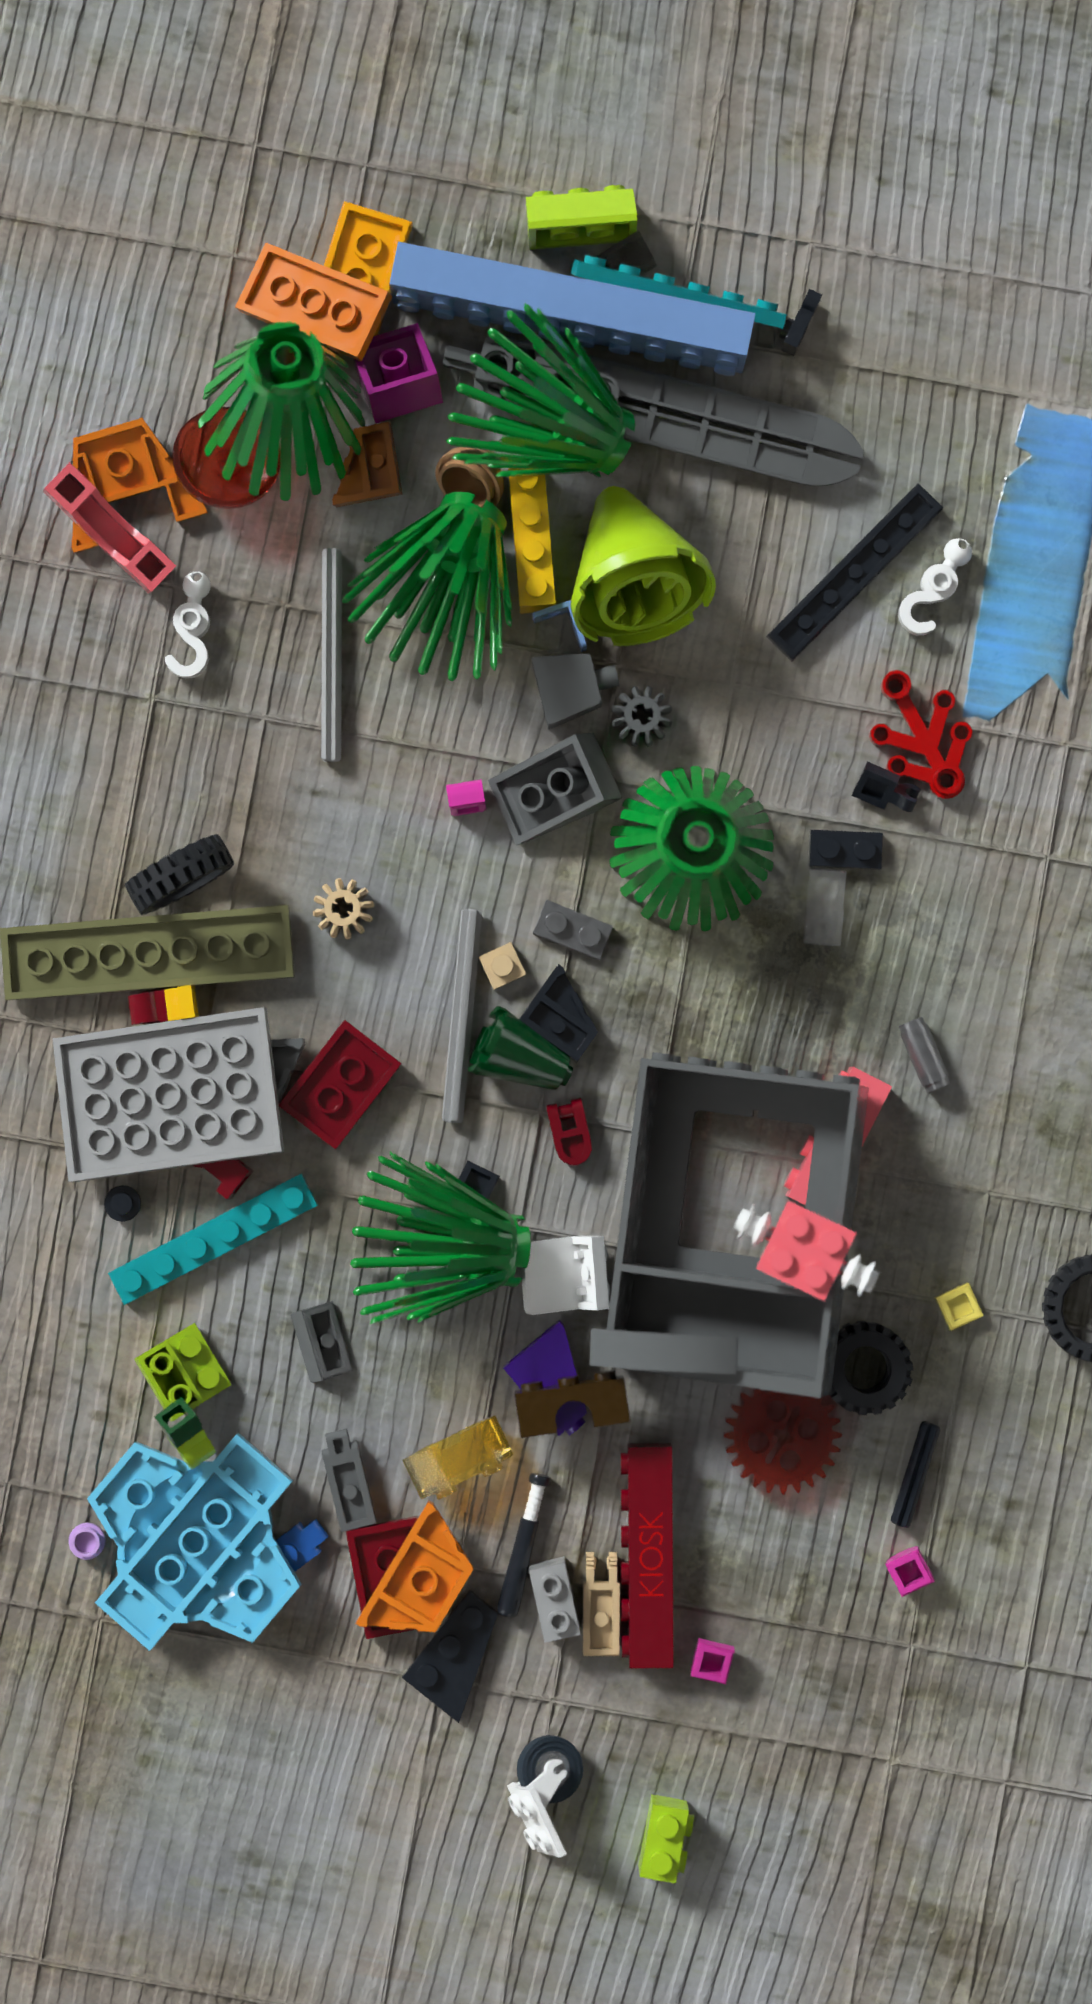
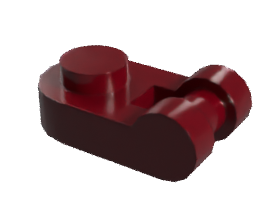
M581 1097L572 1099L571 1103L557 1106L556 1103L546 1105L558 1157L569 1165H579L585 1162L592 1151V1143ZM575 1118L577 1128L563 1131L561 1120Z

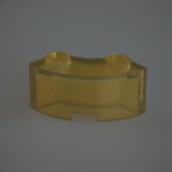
M494 1415L423 1447L404 1458L403 1462L420 1498L423 1499L435 1494L437 1500L456 1492L457 1488L455 1485L481 1472L484 1477H488L502 1470L504 1467L501 1462L514 1454Z

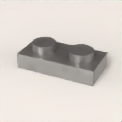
M546 900L533 934L600 960L613 926Z

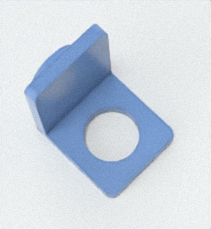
M571 600L532 613L533 622L538 623L568 612L581 652L587 651L584 635L578 630L574 621Z

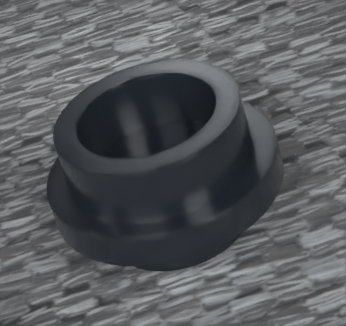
M116 1186L105 1197V1210L116 1221H129L139 1213L141 1198L138 1192L130 1186Z

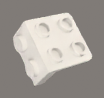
M581 1235L531 1241L528 1267L521 1268L525 1312L529 1315H538L576 1309H609L610 1285L607 1281V1249L604 1245V1236Z

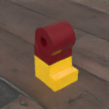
M193 985L128 996L131 1025L161 1023L199 1017L196 989Z

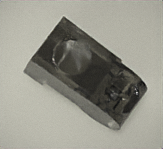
M639 230L596 256L606 260L605 267L619 270L620 264L640 268L641 272L646 273L657 266Z

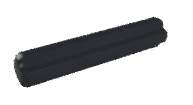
M926 1421L920 1424L891 1516V1522L897 1526L904 1528L911 1526L940 1434V1427L936 1424Z

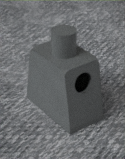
M590 654L532 658L533 670L548 729L557 727L602 707L599 691L619 686L615 665L594 670Z

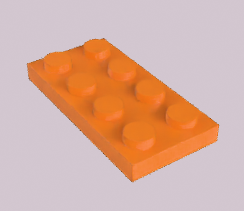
M265 243L235 307L241 313L268 324L276 322L299 324L300 331L305 332L309 336L311 331L317 336L319 342L328 346L327 348L362 362L392 299V295L386 290Z

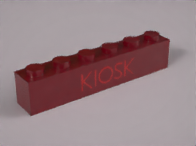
M627 1443V1453H620L621 1475H628V1489H621V1511H628V1526H621V1548H628V1562H621V1584H628V1599H621V1620L628 1621V1635H622L621 1638L622 1658H629L630 1668H674L671 1443Z

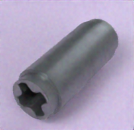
M923 1017L899 1026L904 1045L921 1085L925 1087L926 1092L929 1093L950 1084L947 1069L928 1024L924 1022Z

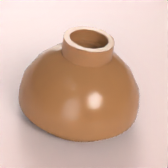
M457 447L444 454L438 461L435 469L436 480L443 494L468 492L475 494L472 501L473 504L483 508L485 501L488 500L496 506L504 492V478L496 476L497 473L502 471L501 468H490L487 465L464 464L465 461L452 458L457 453L483 455L484 453L495 452Z

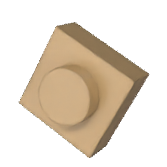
M511 942L479 957L494 990L526 975Z

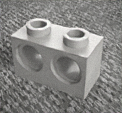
M565 1556L529 1564L530 1578L545 1643L581 1635Z

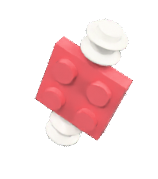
M787 1201L776 1227L771 1226L770 1229L769 1227L772 1222L770 1212L761 1217L755 1214L754 1205H752L750 1211L742 1208L733 1229L740 1231L737 1239L746 1234L752 1237V1246H756L763 1241L765 1235L767 1236L765 1240L768 1241V1244L756 1269L825 1301L837 1274L841 1275L842 1272L841 1284L843 1289L852 1284L858 1287L859 1297L863 1290L871 1292L879 1275V1272L873 1270L876 1262L866 1267L860 1264L859 1254L851 1258L848 1263L844 1260L856 1232L790 1201Z

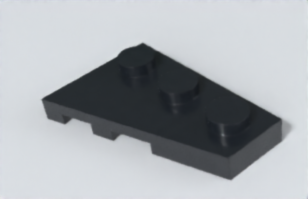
M471 1590L467 1592L402 1675L406 1682L458 1723L498 1616V1611Z

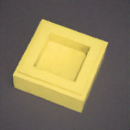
M968 1282L935 1297L950 1331L984 1316Z

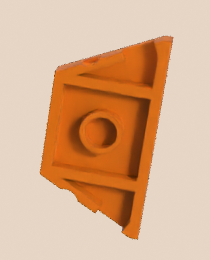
M428 1500L355 1623L358 1626H380L398 1630L416 1629L424 1632H436L469 1578L474 1566L435 1504Z

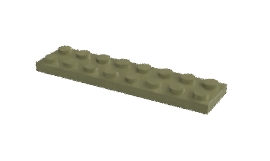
M289 905L0 928L5 1000L7 1001L295 977Z

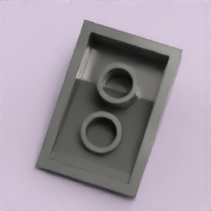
M594 733L574 734L488 780L516 845H521L593 814L622 799Z

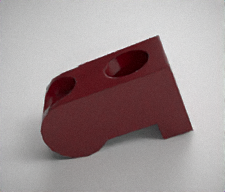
M240 1159L192 1165L204 1168L222 1182L216 1191L227 1200L234 1197L254 1171Z

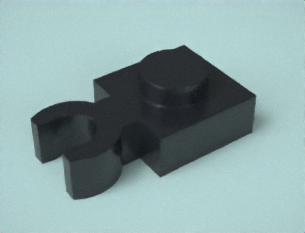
M809 289L795 319L787 318L779 336L784 339L781 351L793 357L795 356L821 301L822 294Z

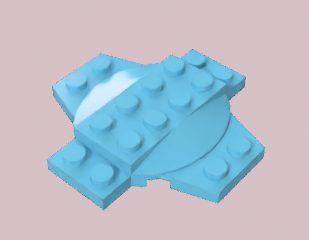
M239 1433L234 1436L214 1461L206 1460L193 1470L181 1459L142 1443L134 1442L87 1498L110 1539L113 1538L118 1547V1560H116L118 1576L97 1599L95 1604L149 1651L154 1648L174 1623H188L198 1620L208 1622L213 1627L253 1643L302 1585L273 1537V1519L271 1514V1508L294 1480Z

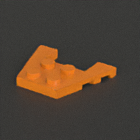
M143 418L73 438V466L97 488L108 503L166 487L176 522L208 514L204 503ZM73 521V553L99 546Z

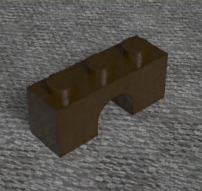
M607 1370L593 1373L594 1379L580 1381L579 1375L557 1378L558 1384L543 1387V1381L522 1383L521 1390L514 1392L521 1438L557 1433V1411L564 1403L569 1401L582 1402L590 1409L594 1428L629 1423L630 1415L624 1376H616L615 1370Z

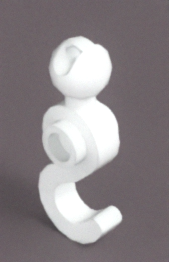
M961 538L950 540L944 548L945 561L943 564H935L924 572L921 579L922 591H915L902 601L898 610V618L901 626L908 633L926 635L935 629L936 624L934 621L920 623L915 621L911 616V608L916 604L942 602L952 596L958 585V577L955 570L958 566L967 564L972 556V548L966 540ZM958 543H965L966 549L960 548Z
M199 571L191 572L184 578L182 586L188 599L186 603L176 609L173 616V625L176 631L196 651V660L189 666H183L172 655L165 657V662L170 671L184 679L200 675L206 669L209 661L208 650L199 638L203 637L210 627V617L206 609L201 606L202 598L206 597L209 593L211 582L208 576ZM196 574H200L202 576L199 581H194V576Z

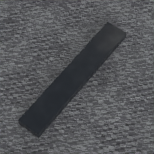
M917 483L767 635V638L792 662L943 510V507Z

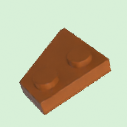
M383 422L354 428L353 432L361 445V453L359 456L356 455L351 446H349V454L343 463L346 475L340 481L337 494L333 496V506L337 508L403 495L392 424L390 422Z

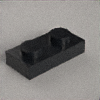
M810 830L808 867L882 869L883 833Z

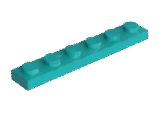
M585 255L584 261L574 259L571 274L577 277L755 313L754 322L781 329L784 327L787 315L777 311L779 304L758 299L756 305L743 302L744 295L726 290L723 291L722 297L709 293L710 286L689 281L688 288L674 285L675 277L656 272L653 279L640 276V268L620 264L619 270L605 267V259Z
M301 1173L112 1270L108 1275L123 1304L126 1305L318 1206V1203L305 1177Z

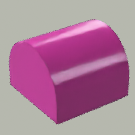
M482 779L446 785L449 808L453 817L487 810Z
M918 1546L905 1549L886 1561L885 1565L902 1597L935 1582V1578Z
M698 1638L691 1664V1676L726 1685L735 1651L734 1646Z

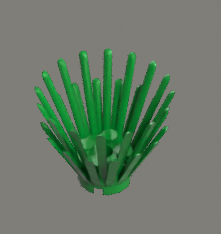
M524 303V310L586 385L513 311H507L509 321L533 344L535 351L573 390L498 330L490 328L488 330L489 337L519 360L515 363V368L534 382L535 387L481 355L474 353L470 356V361L474 365L529 397L508 387L501 388L500 394L514 403L464 383H459L456 386V390L460 394L540 427L498 415H492L488 421L452 412L448 415V419L452 422L504 436L500 439V442L450 437L447 439L449 445L511 453L488 452L483 455L457 453L452 458L465 461L464 464L487 465L490 468L530 469L500 471L496 474L497 477L588 472L598 478H602L599 471L607 475L613 473L622 463L631 446V442L623 439L626 428L635 432L634 415L619 405L578 338H575L567 327L565 328V334L579 357L574 354L539 308H537L536 313L530 305Z
M276 322L263 327L258 332V336L238 343L234 346L238 350L216 362L213 368H220L230 362L232 363L205 386L203 400L209 399L236 374L237 376L198 421V428L204 427L242 386L205 446V455L209 457L217 445L219 447L225 445L249 404L222 471V476L228 481L232 477L237 462L241 466L247 465L262 421L249 493L252 496L259 494L266 455V474L268 476L276 475L281 438L280 499L283 501H288L291 498L292 433L297 475L304 476L308 469L312 494L318 495L322 490L310 418L324 463L327 466L333 463L339 479H343L346 475V469L322 401L345 444L351 446L356 455L359 456L361 453V445L328 385L337 394L359 425L365 426V419L362 416L361 410L346 393L347 391L353 398L359 399L357 393H361L360 386L334 362L344 368H348L349 365L342 358L328 350V346L319 342L317 336L311 331L309 336L299 330V324L293 322Z
M452 492L446 494L439 507L374 547L377 550L369 554L364 559V562H371L390 548L392 549L347 585L351 587L358 584L342 600V603L350 602L389 568L388 572L390 573L349 616L348 622L355 623L376 600L384 598L424 555L365 636V642L367 644L374 642L393 615L398 619L402 618L429 579L393 646L389 659L392 662L399 660L427 608L419 627L422 633L429 632L436 617L418 667L419 674H427L454 598L458 594L448 631V641L454 642L448 669V679L450 681H454L458 675L477 579L473 677L478 680L481 676L490 571V666L494 671L497 668V651L502 655L501 590L505 621L509 627L512 626L511 610L513 609L503 542L507 521L503 513L488 500L485 501L483 508L473 504L472 501L475 494Z
M692 766L690 768L691 788L684 769L677 767L673 769L674 775L670 770L661 773L672 794L653 777L645 780V785L640 786L636 793L658 808L631 798L624 800L622 807L627 809L622 810L620 818L647 825L613 826L610 831L611 836H625L616 838L614 840V847L617 849L638 845L643 846L611 857L609 862L611 868L626 864L619 868L621 878H625L646 867L620 888L621 894L627 897L645 883L634 894L635 900L642 903L657 887L641 911V915L644 918L650 919L666 895L658 916L661 919H667L675 904L669 928L678 931L689 899L687 924L696 925L698 923L700 907L701 931H709L711 929L710 891L716 917L719 921L727 917L726 908L731 921H735L740 917V912L729 883L744 905H748L752 897L755 900L760 898L762 891L742 867L762 881L767 879V871L771 872L773 870V861L747 847L773 852L774 844L768 840H774V834L769 829L744 828L769 822V817L765 812L758 813L764 810L759 801L739 808L754 796V793L749 788H745L736 796L743 786L740 781L734 779L725 791L730 775L726 772H720L713 788L715 770L705 768L702 780L701 767ZM695 829L702 830L707 835V845L694 847L688 840V833Z
M390 1152L391 1158L398 1163L386 1157L378 1156L381 1164L408 1177V1185L369 1171L367 1177L371 1181L404 1193L408 1200L447 1215L419 1207L409 1208L367 1196H360L358 1203L364 1207L399 1215L396 1222L400 1226L441 1235L355 1226L352 1229V1234L356 1237L410 1244L409 1246L399 1245L393 1248L394 1255L400 1257L354 1258L351 1260L350 1265L353 1268L448 1267L398 1274L394 1277V1281L358 1286L353 1290V1294L361 1296L454 1280H467L364 1307L360 1311L361 1315H368L398 1306H406L375 1316L371 1319L370 1324L385 1321L409 1312L411 1313L407 1316V1320L420 1317L418 1322H421L500 1286L516 1287L521 1283L522 1277L513 1276L516 1273L517 1267H528L531 1249L529 1227L518 1225L519 1221L525 1220L524 1216L507 1213L438 1164L434 1166L429 1162H425L427 1169L444 1179L445 1182Z

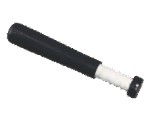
M531 1473L529 1476V1482L532 1484L526 1504L527 1507L524 1516L520 1519L497 1606L498 1613L509 1618L516 1617L519 1612L539 1524L537 1520L538 1512L540 1511L544 1489L551 1482V1477L539 1473Z

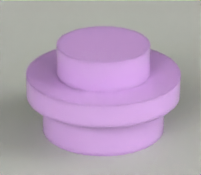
M94 1523L79 1524L72 1530L69 1536L70 1550L76 1557L84 1560L97 1557L103 1551L106 1543L103 1530Z

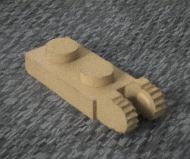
M586 1552V1581H583V1656H619L620 1581H617V1552H609L607 1557L609 1581H594L596 1557L594 1552Z

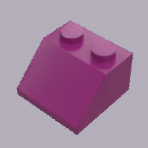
M418 323L374 336L362 362L354 359L365 399L375 424L443 403L438 373Z

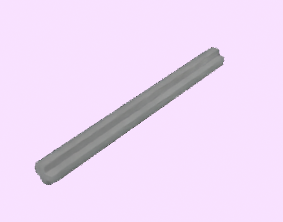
M327 548L322 551L321 758L325 762H338L341 760L342 552L340 549Z
M463 909L461 911L442 1120L449 1123H462L464 1117L482 912L476 909Z

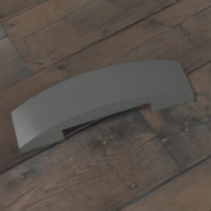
M591 1328L590 1366L667 1372L737 1374L738 1336Z

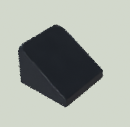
M467 1161L459 1179L489 1199L500 1176Z

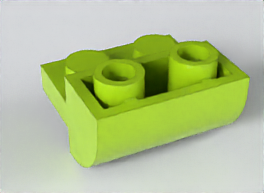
M195 1323L134 1359L163 1409L180 1397L183 1398L191 1409H194L231 1386L229 1379ZM177 1413L170 1418V1421L173 1422L174 1420L183 1416L184 1413Z

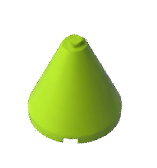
M617 486L605 488L595 500L571 599V610L578 630L585 637L595 642L599 640L598 636L611 638L613 646H630L667 637L695 620L692 612L702 602L704 607H708L716 591V580L709 561L627 489Z

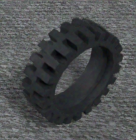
M218 834L210 835L172 852L171 855L159 859L156 863H152L147 869L141 870L136 876L130 878L125 883V887L139 913L145 915L164 908L170 903H174L182 897L192 894L197 889H201L207 883L216 880L217 877L230 870L235 863L221 837Z
M1091 1254L1076 1257L1070 1260L1069 1263L1063 1264L1058 1269V1272L1050 1278L1048 1288H1045L1043 1294L1045 1296L1044 1303H1042L1044 1323L1052 1339L1070 1355L1092 1362V1343L1084 1342L1074 1336L1066 1325L1062 1310L1064 1296L1071 1284L1084 1275L1092 1274Z

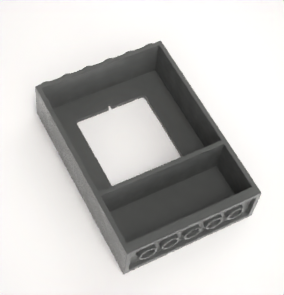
M655 1052L652 1054V1059L641 1058L607 1329L738 1336L737 1374L635 1371L817 1398L831 1394L844 1293L841 1284L843 1272L841 1275L837 1274L825 1301L756 1269L761 1259L760 1257L682 1247L679 1239L694 1120L697 1111L753 1117L754 1110H758V1118L813 1125L815 1127L805 1209L851 1230L869 1087L860 1085L859 1078L833 1074V1081H825L824 1074L811 1071L797 1070L796 1077L787 1076L788 1070L778 1067L760 1066V1072H752V1065L724 1061V1067L719 1068L716 1067L717 1061L697 1057H688V1064L681 1063L680 1056ZM848 1250L847 1255H846V1257H845V1259H844L845 1261H848V1253H849V1250Z

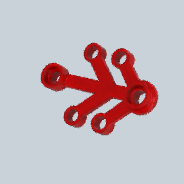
M900 670L889 672L881 682V691L887 699L896 702L913 736L893 731L886 724H877L869 733L870 741L875 746L888 744L924 755L931 768L908 763L905 757L895 755L888 760L886 770L896 773L892 770L891 764L893 761L899 760L904 765L903 772L896 773L900 777L906 776L929 783L930 790L939 798L951 799L961 793L965 785V777L959 768L965 744L972 736L971 726L966 722L960 721L951 727L949 736L952 743L944 761L938 750V745L948 712L955 705L953 693L948 690H941L933 697L932 705L934 711L929 728L927 729L908 694L911 689L909 676ZM895 680L901 684L902 689L900 692L893 693L890 691L889 683ZM941 695L947 696L950 700V705L946 708L939 706L937 702L938 697ZM956 727L966 729L967 736L965 739H958L955 736ZM876 729L886 731L887 738L885 741L876 740L874 736ZM942 775H948L952 778L951 787L945 788L940 784Z

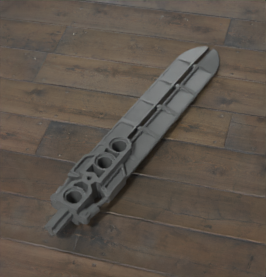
M488 335L483 344L482 352L477 354L493 363H503L507 367L506 371L535 387L534 382L515 368V363L519 360ZM505 336L519 348L533 349L535 361L560 381L564 380L535 351L531 342L515 341V337ZM544 342L586 385L554 345ZM447 345L442 366L476 374L474 388L514 403L502 397L500 389L503 387H508L514 391H517V389L470 361V356L477 352ZM571 349V350L574 352V354H575L577 357H579V355H578V353L576 352V350ZM588 355L617 401L620 398L650 406V409L647 410L618 402L621 407L634 415L636 425L635 432L628 428L625 429L623 439L809 486H827L840 483L856 475L861 467L857 464L813 452L815 448L863 460V449L855 437L841 424L828 417ZM657 408L675 412L678 414L702 419V423L682 419L679 417L659 413L656 411ZM709 421L752 432L754 437L710 426ZM761 435L807 447L806 450L787 446L761 439Z

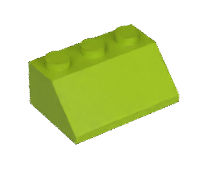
M610 185L605 187L604 191L589 192L587 188H574L569 190L568 194L556 195L552 191L544 190L534 192L530 197H525L529 250L636 241L638 219L633 188L625 189L623 185Z

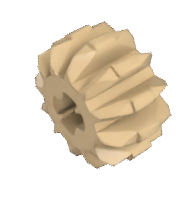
M337 878L335 880L337 891L333 892L329 885L324 884L322 888L329 895L327 899L315 896L314 901L324 905V908L314 910L313 916L327 917L318 925L321 930L327 929L333 923L330 937L336 938L340 928H343L344 937L349 940L352 938L350 927L354 926L360 934L365 932L363 926L358 923L360 919L372 922L373 917L363 913V909L373 908L374 902H360V900L367 896L369 891L366 888H362L354 894L357 887L355 880L351 879L347 890H344L342 879ZM345 900L348 905H353V911H347L350 915L347 918H342L339 913H334L335 905L340 907L337 902Z

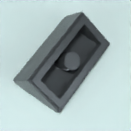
M333 1301L291 1313L310 1382L323 1381L353 1371Z

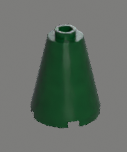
M496 1006L489 1015L490 1018L495 1019L491 1026H483L478 1035L469 1063L473 1064V1066L468 1068V1071L475 1075L556 1090L560 1085L566 1086L573 1072V1067L569 1065L570 1057L507 1009Z

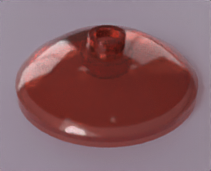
M222 407L212 420L208 421L202 428H198V421L206 410L187 421L175 439L172 456L174 471L182 487L196 500L206 505L223 509L240 508L260 500L272 489L280 473L281 449L279 447L276 475L268 476L266 474V455L259 494L252 496L249 493V485L262 425L261 421L247 465L241 466L237 462L230 480L227 481L223 478L221 468L226 464L246 410L243 412L223 447L217 445L212 455L209 457L205 455V446L229 407Z

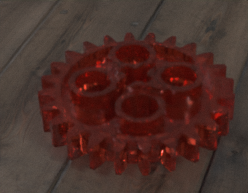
M752 1388L754 1394L749 1396L741 1391L739 1394L744 1401L743 1405L733 1403L730 1405L737 1413L736 1417H725V1421L729 1425L734 1426L733 1430L723 1432L725 1438L734 1441V1443L725 1447L726 1452L738 1454L731 1461L732 1466L744 1465L740 1476L745 1478L753 1474L752 1486L755 1488L762 1480L765 1481L767 1493L772 1491L775 1484L779 1485L782 1495L786 1494L787 1486L791 1484L796 1492L800 1493V1482L804 1480L810 1487H814L812 1475L815 1473L825 1478V1472L821 1468L823 1464L835 1465L828 1456L829 1452L837 1453L841 1450L832 1443V1439L842 1437L841 1432L832 1430V1426L838 1424L840 1418L828 1416L835 1406L832 1403L821 1405L824 1397L817 1398ZM775 1400L782 1401L785 1404L784 1415L778 1419L769 1418L766 1415L768 1404ZM799 1406L800 1411L787 1430L791 1435L790 1440L782 1439L772 1461L766 1463L765 1458L778 1439L774 1431L776 1429L783 1430L794 1407ZM804 1419H813L817 1423L816 1432L810 1437H803L798 1433L799 1423ZM756 1432H761L767 1435V1445L758 1451L750 1449L748 1446L749 1437ZM789 1450L797 1452L799 1461L795 1467L786 1469L780 1465V1457L784 1452Z

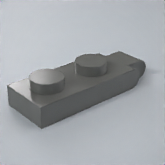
M347 1429L325 1434L328 1448L322 1450V1456L341 1532L376 1524L377 1519L358 1442L350 1443Z

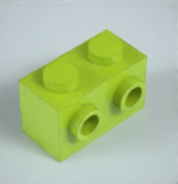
M651 1794L638 1865L640 1877L676 1884L677 1874L685 1872L688 1852L682 1850L684 1836L691 1837L694 1815L688 1814L689 1809L686 1800Z

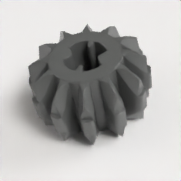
M633 686L631 688L632 700L624 693L619 695V700L626 707L613 706L612 712L623 717L613 720L612 726L614 728L625 726L619 734L621 740L626 739L631 733L634 735L631 745L637 747L639 738L644 736L646 746L650 747L653 744L651 733L660 740L665 738V733L658 726L671 727L672 721L661 716L669 714L672 711L671 705L659 707L658 705L663 702L665 695L660 693L653 700L650 698L652 694L651 686L646 687L644 696H640L638 687ZM642 708L644 713H650L652 718L648 717L647 724L642 725L640 720H633L632 715L636 716L637 709Z

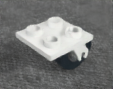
M546 1735L532 1740L522 1750L517 1762L519 1782H512L507 1785L511 1794L508 1797V1802L515 1815L522 1817L527 1828L523 1832L529 1846L533 1850L537 1849L538 1852L561 1858L566 1855V1852L545 1808L548 1803L564 1801L574 1794L582 1780L583 1762L576 1747L568 1740L558 1736Z

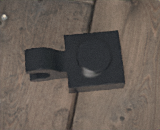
M867 761L851 796L885 810L889 802L903 811L912 812L921 789L910 783L898 784L900 775Z

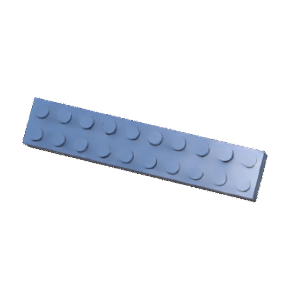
M398 242L389 283L393 304H398V308L403 311L417 313L419 309L433 311V315L438 318L452 320L454 316L468 318V322L476 326L487 327L489 323L503 325V329L508 332L522 334L507 318V311H513L533 332H538L539 337L549 340L525 312L524 303H527L536 313L537 308H539L563 338H567L565 334V328L567 327L574 337L578 338L583 347L593 348L595 344L608 346V350L616 354L628 355L632 351L644 354V358L651 361L664 362L665 358L679 361V365L686 368L699 369L700 365L712 367L714 372L725 376H734L735 372H743L755 313L403 242Z

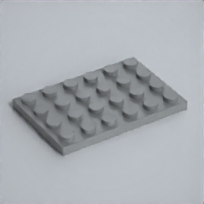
M265 1007L53 1038L69 1182L73 1183L284 1152L268 1013Z

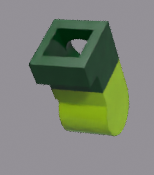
M182 1397L154 1416L171 1445L176 1448L191 1470L216 1453L214 1446L202 1428V1423L198 1416ZM184 1413V1419L171 1428L168 1426V1421L173 1415Z

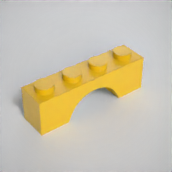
M508 468V471H510V470H530V469ZM545 475L509 477L520 614L533 613L556 605Z

